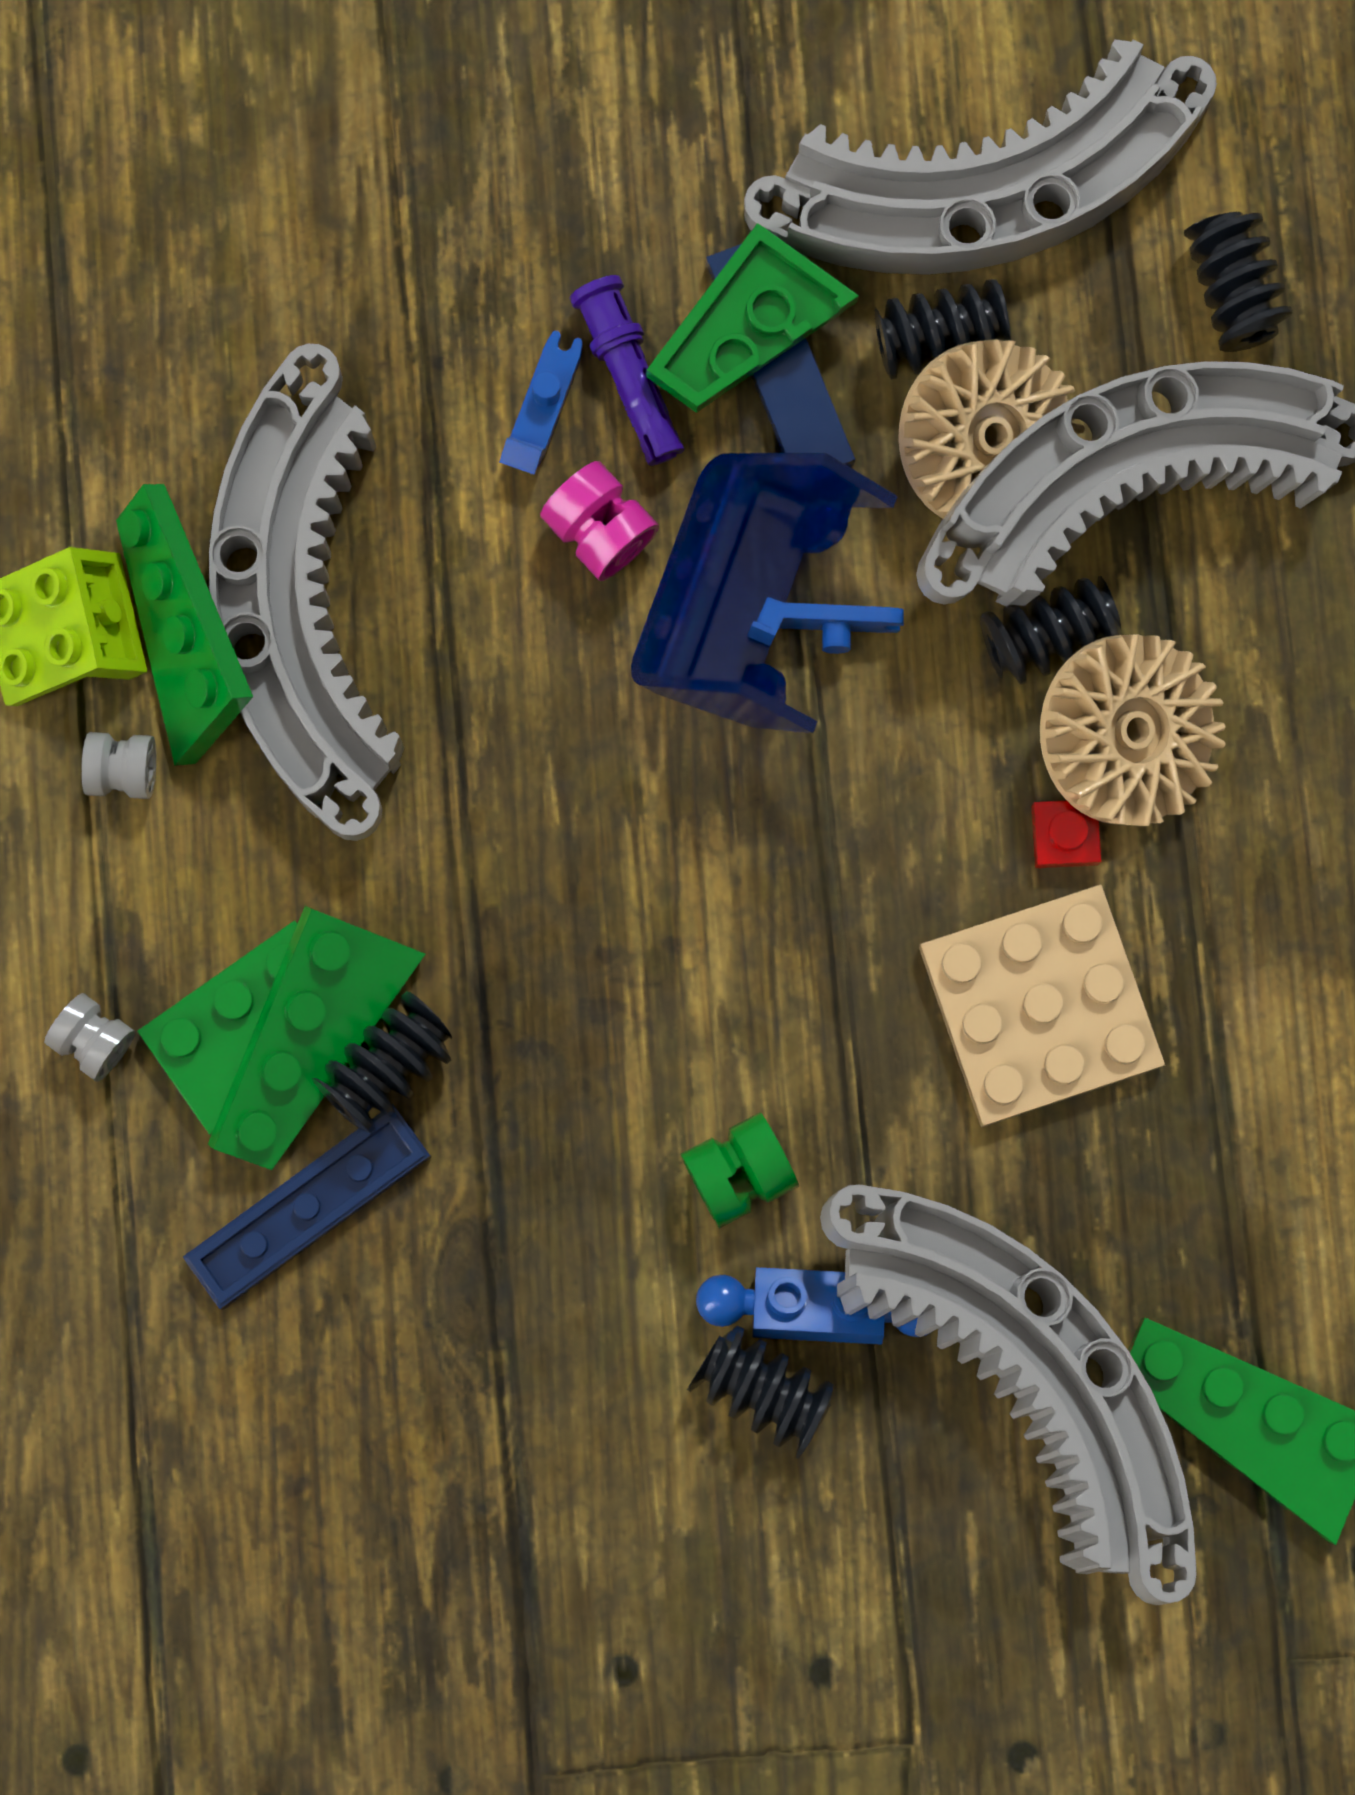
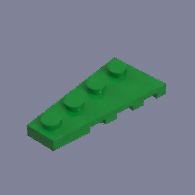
M143 484L116 519L174 766L196 764L251 701L253 694L165 484Z
M305 906L208 1145L214 1150L272 1170L324 1098V1095L314 1084L312 1078H317L331 1085L325 1071V1065L330 1060H334L347 1066L348 1061L344 1054L345 1046L349 1043L361 1046L365 1040L363 1036L364 1029L367 1026L376 1025L383 1012L389 1007L426 954Z
M1141 1318L1128 1351L1151 1388L1161 1412L1205 1444L1232 1468L1237 1469L1259 1486L1277 1503L1309 1525L1330 1544L1336 1545L1355 1500V1410L1148 1318Z

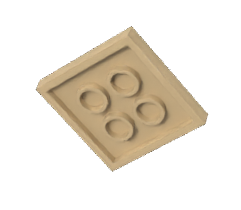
M1101 884L922 943L919 946L981 1128L1165 1066Z

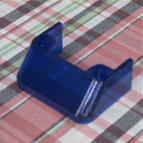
M724 453L713 458L698 477L633 655L631 675L634 682L657 695L750 727L814 733L818 721L785 704L786 680L783 673L770 665L764 664L770 646L748 637L747 634L753 621H757L767 597L786 603L803 553L823 552L843 538L848 527V518L852 507L894 508L898 496L827 453Z

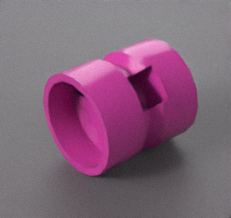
M594 461L577 471L555 491L543 506L540 518L563 542L575 541L578 544L576 557L599 581H605L622 570L642 552L659 530V524L636 500L623 501L621 498L623 493L622 484L600 461Z

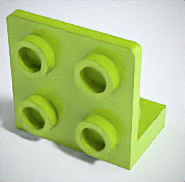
M68 547L0 578V687L5 705L20 706L85 677L130 680L148 672L120 553Z

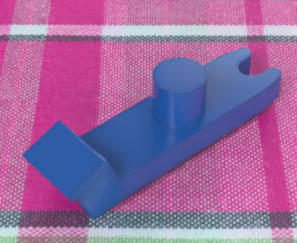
M559 331L552 332L543 348L511 436L506 439L499 463L534 475L548 449L578 369L583 349V343L580 338L574 339L569 350L562 351L559 349L561 342Z
M767 597L757 621H753L747 636L771 646L779 628L822 630V651L833 654L846 653L851 650V631L900 632V626L904 625V609L875 606L784 603Z

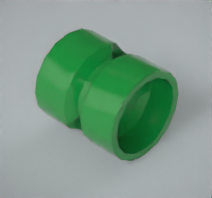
M761 1112L729 1128L727 1141L721 1143L711 1137L680 1154L702 1200L719 1229L751 1212L752 1200L759 1198L769 1203L799 1187L796 1175L780 1143ZM741 1168L742 1172L736 1175V1170Z

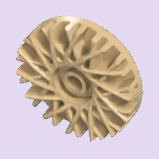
M986 340L969 342L940 354L916 378L907 394L901 412L899 450L905 474L913 490L921 501L936 515L944 519L963 490L1010 442L1044 415L1068 401L1066 394L1075 392L1073 386L1061 385L1065 378V374L1062 371H1052L1046 365L1050 357L1036 355V349L1032 347L1016 346V341ZM1072 418L1071 424L1076 434L1083 433L1085 431L1084 426L1073 423L1075 418Z
M1139 634L1105 637L1077 651L1065 662L1054 677L1047 691L1040 719L1042 755L1048 773L1056 788L1081 813L1110 824L1149 826L1150 823L1164 822L1162 817L1166 815H1180L1184 813V805H1192L1197 801L1191 796L1196 787H1208L1211 785L1212 781L1206 772H1215L1218 769L1217 764L1209 763L1212 749H1223L1225 747V741L1214 735L1224 731L1225 724L1214 722L1212 707L1223 706V701L1217 698H1210L1217 689V686L1213 682H1203L1198 674L1206 669V666L1203 663H1193L1194 655L1191 652L1174 649L1175 641L1160 640V636H1142Z

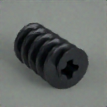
M1241 212L1218 214L1196 222L1184 230V236L1194 241L1189 248L1191 259L1201 263L1197 270L1198 281L1204 286H1209L1204 293L1205 304L1211 309H1217L1211 316V323L1213 329L1218 332H1224L1218 340L1219 349L1223 352L1247 350L1266 343L1279 334L1278 324L1293 313L1291 306L1272 307L1270 301L1285 292L1284 283L1279 282L1264 284L1263 278L1278 268V264L1273 259L1257 261L1256 255L1269 247L1271 243L1267 236H1249L1248 232L1263 223V217L1260 213L1243 214Z
M996 279L985 281L981 298L972 284H963L958 291L957 303H955L950 292L942 288L937 289L934 294L932 308L921 293L912 294L908 314L898 298L887 300L883 318L875 307V325L879 350L884 368L891 380L897 379L899 363L902 359H906L914 374L918 375L922 372L924 355L931 354L934 360L945 351L969 342L986 340L1011 341L1005 297L1001 285Z
M1098 576L1097 587L1087 578L1078 579L1074 584L1073 596L1065 587L1058 586L1054 588L1050 595V605L1042 596L1038 595L1027 603L1026 613L1019 605L1005 606L1003 609V623L990 611L984 612L980 616L983 638L996 673L1002 679L1003 672L1009 670L1020 685L1027 683V663L1033 662L1045 677L1050 675L1051 672L1050 655L1057 654L1065 664L1074 655V647L1080 645L1083 648L1101 637L1121 635V622L1111 591L1102 576Z
M408 991L400 999L406 1015L393 1008H387L383 1012L382 1019L387 1032L375 1026H367L364 1029L363 1036L369 1050L355 1043H349L345 1046L344 1054L350 1068L337 1061L330 1060L325 1065V1071L331 1085L317 1078H312L320 1092L345 1119L370 1134L376 1130L369 1114L372 1108L390 1117L395 1113L388 1097L389 1092L393 1090L408 1099L414 1095L407 1079L410 1073L428 1082L433 1078L425 1059L432 1056L445 1064L451 1061L444 1043L448 1038L452 1039L449 1030L422 1000Z
M737 1325L723 1337L719 1335L686 1390L691 1392L707 1380L710 1382L706 1399L707 1403L714 1406L727 1394L731 1395L729 1417L736 1420L744 1412L752 1408L754 1415L751 1430L758 1434L770 1423H776L773 1444L780 1448L792 1437H798L796 1458L799 1459L831 1406L834 1384L826 1380L812 1392L808 1391L811 1370L803 1367L790 1378H787L786 1371L789 1357L781 1353L768 1364L763 1363L767 1343L759 1339L746 1350H742L744 1329Z

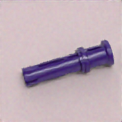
M619 275L605 276L576 289L569 299L574 309H581L593 338L589 347L595 357L600 361H605L613 377L626 413L640 441L647 464L649 466L658 465L677 457L676 454L683 453L685 448L672 424L657 384L646 377L648 365L640 346L644 341V331L639 323H633L620 293L624 287L622 279Z

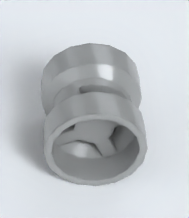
M89 732L84 742L82 755V787L84 794L89 796H106L113 789L124 791L130 798L150 799L156 778L157 753L155 738L148 735H133L127 741H115L109 733Z
M81 993L71 1000L55 1019L48 1030L44 1043L61 1056L74 1053V1058L79 1061L80 1070L94 1081L99 1082L111 1072L124 1056L135 1037V1031L119 1019L109 1020L106 1017L101 1018L100 1005L86 994Z

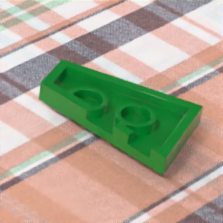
M757 223L648 367L646 377L697 413L857 303L859 295Z
M295 920L137 1031L210 1136L298 924Z

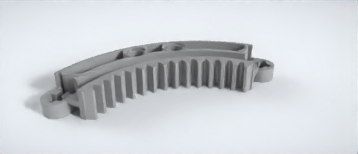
M1134 39L1132 42L1114 40L1108 58H1102L1098 63L1094 78L1087 76L1083 80L1079 95L1072 92L1066 95L1062 111L1053 106L1048 108L1043 126L1031 118L1026 123L1023 138L1011 128L1006 130L1001 148L989 136L984 137L978 155L974 154L966 142H962L959 145L956 159H950L942 145L936 146L931 161L924 160L919 146H912L906 161L899 160L895 145L888 144L880 158L874 157L872 143L869 140H865L856 152L849 151L847 134L842 133L832 144L826 143V126L820 124L809 134H804L799 143V153L785 178L775 175L764 176L754 181L747 189L744 199L745 221L751 231L759 223L802 255L839 266L874 272L939 274L970 271L1012 262L1059 245L1093 227L1128 203L1158 176L1187 142L1209 107L1217 85L1216 75L1211 66L1201 58L1182 56L1171 61L1165 68L1141 55L1144 44ZM1186 77H1190L1197 81L1195 92H1192L1185 103L1175 98L1179 86L1177 83L1182 84ZM774 195L783 199L782 210L784 213L796 219L799 216V208L802 206L799 226L792 223L793 219L778 212H775L770 219L763 218L761 216L762 205L758 200L768 203ZM1043 201L1053 202L1059 205L1064 215L1057 219H1047L1038 214L1034 205ZM959 225H968L974 228L981 238L971 244L962 243L951 235L950 230Z
M309 343L298 346L287 356L263 388L240 429L224 470L214 509L209 547V589L233 649L240 638L248 634H257L265 638V645L258 656L245 660L238 658L253 694L251 701L241 711L247 727L278 776L306 810L322 821L337 836L345 840L358 841L369 837L377 830L382 820V806L374 790L389 772L394 775L401 766L400 759L405 747L396 732L386 735L387 728L378 714L371 716L372 710L366 698L358 696L359 691L351 675H347L349 673L341 655L337 654L340 648L331 631L334 629V625L326 608L330 606V598L323 584L329 582V574L323 561L331 559V551L325 538L335 536L336 532L329 514H339L342 511V505L337 492H349L352 487L345 469L360 471L363 464L357 448L374 451L376 444L365 413L356 406L351 408L337 397L342 388L343 376L336 356L330 349L320 344ZM322 363L324 364L322 370L327 381L322 386L312 381L299 394L302 404L308 406L301 417L296 404L289 396L281 393L280 390L286 384L290 394L293 396L304 382L299 370L304 365L315 369ZM249 548L257 552L256 562L248 570L233 572L227 569L228 558L236 550ZM340 774L345 780L336 783L337 776ZM335 788L350 801L357 800L360 795L367 798L362 807L368 816L362 823L355 819H350L345 825L339 823L343 813L338 805L329 798ZM323 803L322 810L316 806Z
M1204 361L1169 365L1115 379L1077 395L1044 415L1010 442L963 490L937 527L918 564L916 573L918 586L927 598L943 605L956 603L969 594L976 584H979L998 593L999 595L995 602L1003 606H1025L1043 592L1045 585L1042 583V580L1057 567L1055 561L1063 556L1071 548L1070 544L1079 538L1091 525L1103 519L1115 508L1118 510L1124 508L1135 498L1138 501L1144 500L1155 490L1160 494H1166L1177 484L1184 491L1189 490L1199 481H1202L1205 489H1212L1225 479L1228 490H1235L1248 480L1251 493L1258 494L1271 484L1273 497L1277 500L1282 499L1294 490L1295 505L1301 509L1338 483L1342 471L1337 470L1338 466H1348L1355 462V404L1336 396L1343 390L1344 385L1333 380L1290 368L1250 362ZM1152 392H1158L1168 399L1171 413H1165L1155 406ZM1072 418L1080 419L1088 425L1092 433V441L1078 437L1071 424ZM1343 423L1350 426L1348 436L1354 440L1346 448L1339 444L1341 434L1335 430ZM945 534L950 541L942 542ZM956 545L967 548L960 555L954 573L962 578V580H956L949 587L944 586L940 583L942 572L935 568L934 565L941 566L952 555ZM970 548H981L977 557Z
M850 1185L829 1197L822 1207L820 1219L822 1230L827 1238L836 1246L847 1249L845 1280L837 1284V1297L841 1299L845 1314L852 1315L867 1306L869 1318L876 1320L891 1312L892 1325L900 1327L918 1317L915 1335L922 1337L938 1329L937 1347L940 1349L959 1342L960 1348L957 1361L963 1364L978 1357L981 1362L976 1377L983 1380L996 1374L1000 1378L994 1393L997 1399L1014 1394L1017 1398L1010 1412L1011 1417L1015 1419L1030 1416L1033 1422L1024 1433V1437L1026 1440H1044L1045 1447L1035 1457L1037 1463L1055 1464L1057 1469L1045 1481L1046 1486L1064 1489L1065 1493L1062 1499L1052 1505L1053 1511L1069 1515L1071 1518V1523L1059 1529L1057 1533L1059 1538L1073 1542L1075 1549L1061 1555L1060 1563L1075 1569L1078 1574H1091L1095 1572L1128 1573L1130 1586L1136 1596L1145 1603L1152 1605L1174 1603L1187 1597L1193 1589L1196 1580L1194 1527L1185 1478L1169 1428L1151 1388L1130 1352L1098 1310L1061 1273L1032 1250L992 1225L948 1205L901 1191L865 1185ZM851 1202H855V1209L858 1214L877 1217L875 1222H866L858 1227L855 1232H852L850 1221L840 1219L839 1212L851 1205ZM1026 1288H1031L1041 1297L1043 1303V1313L1041 1316L1035 1315L1027 1307L1024 1299ZM1088 1357L1095 1360L1101 1366L1104 1378L1101 1387L1095 1385L1087 1375L1086 1362ZM1163 1538V1547L1162 1543L1148 1546V1541ZM1161 1560L1164 1568L1174 1572V1581L1163 1584V1588L1161 1580L1151 1578L1150 1566L1160 1564Z

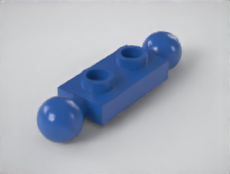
M756 1267L755 1289H745L734 1277L715 1275L702 1283L696 1295L698 1312L711 1325L719 1327L730 1326L739 1321L743 1315H753L752 1338L882 1344L884 1322L892 1323L891 1312L876 1320L870 1319L867 1306L852 1315L845 1314L841 1299L837 1297V1284L845 1280V1272ZM918 1317L900 1327H896L907 1336L919 1337L915 1335Z

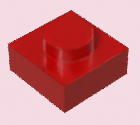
M1067 800L1034 802L1032 804L1035 868L1098 866L1101 863L1098 820L1081 813Z

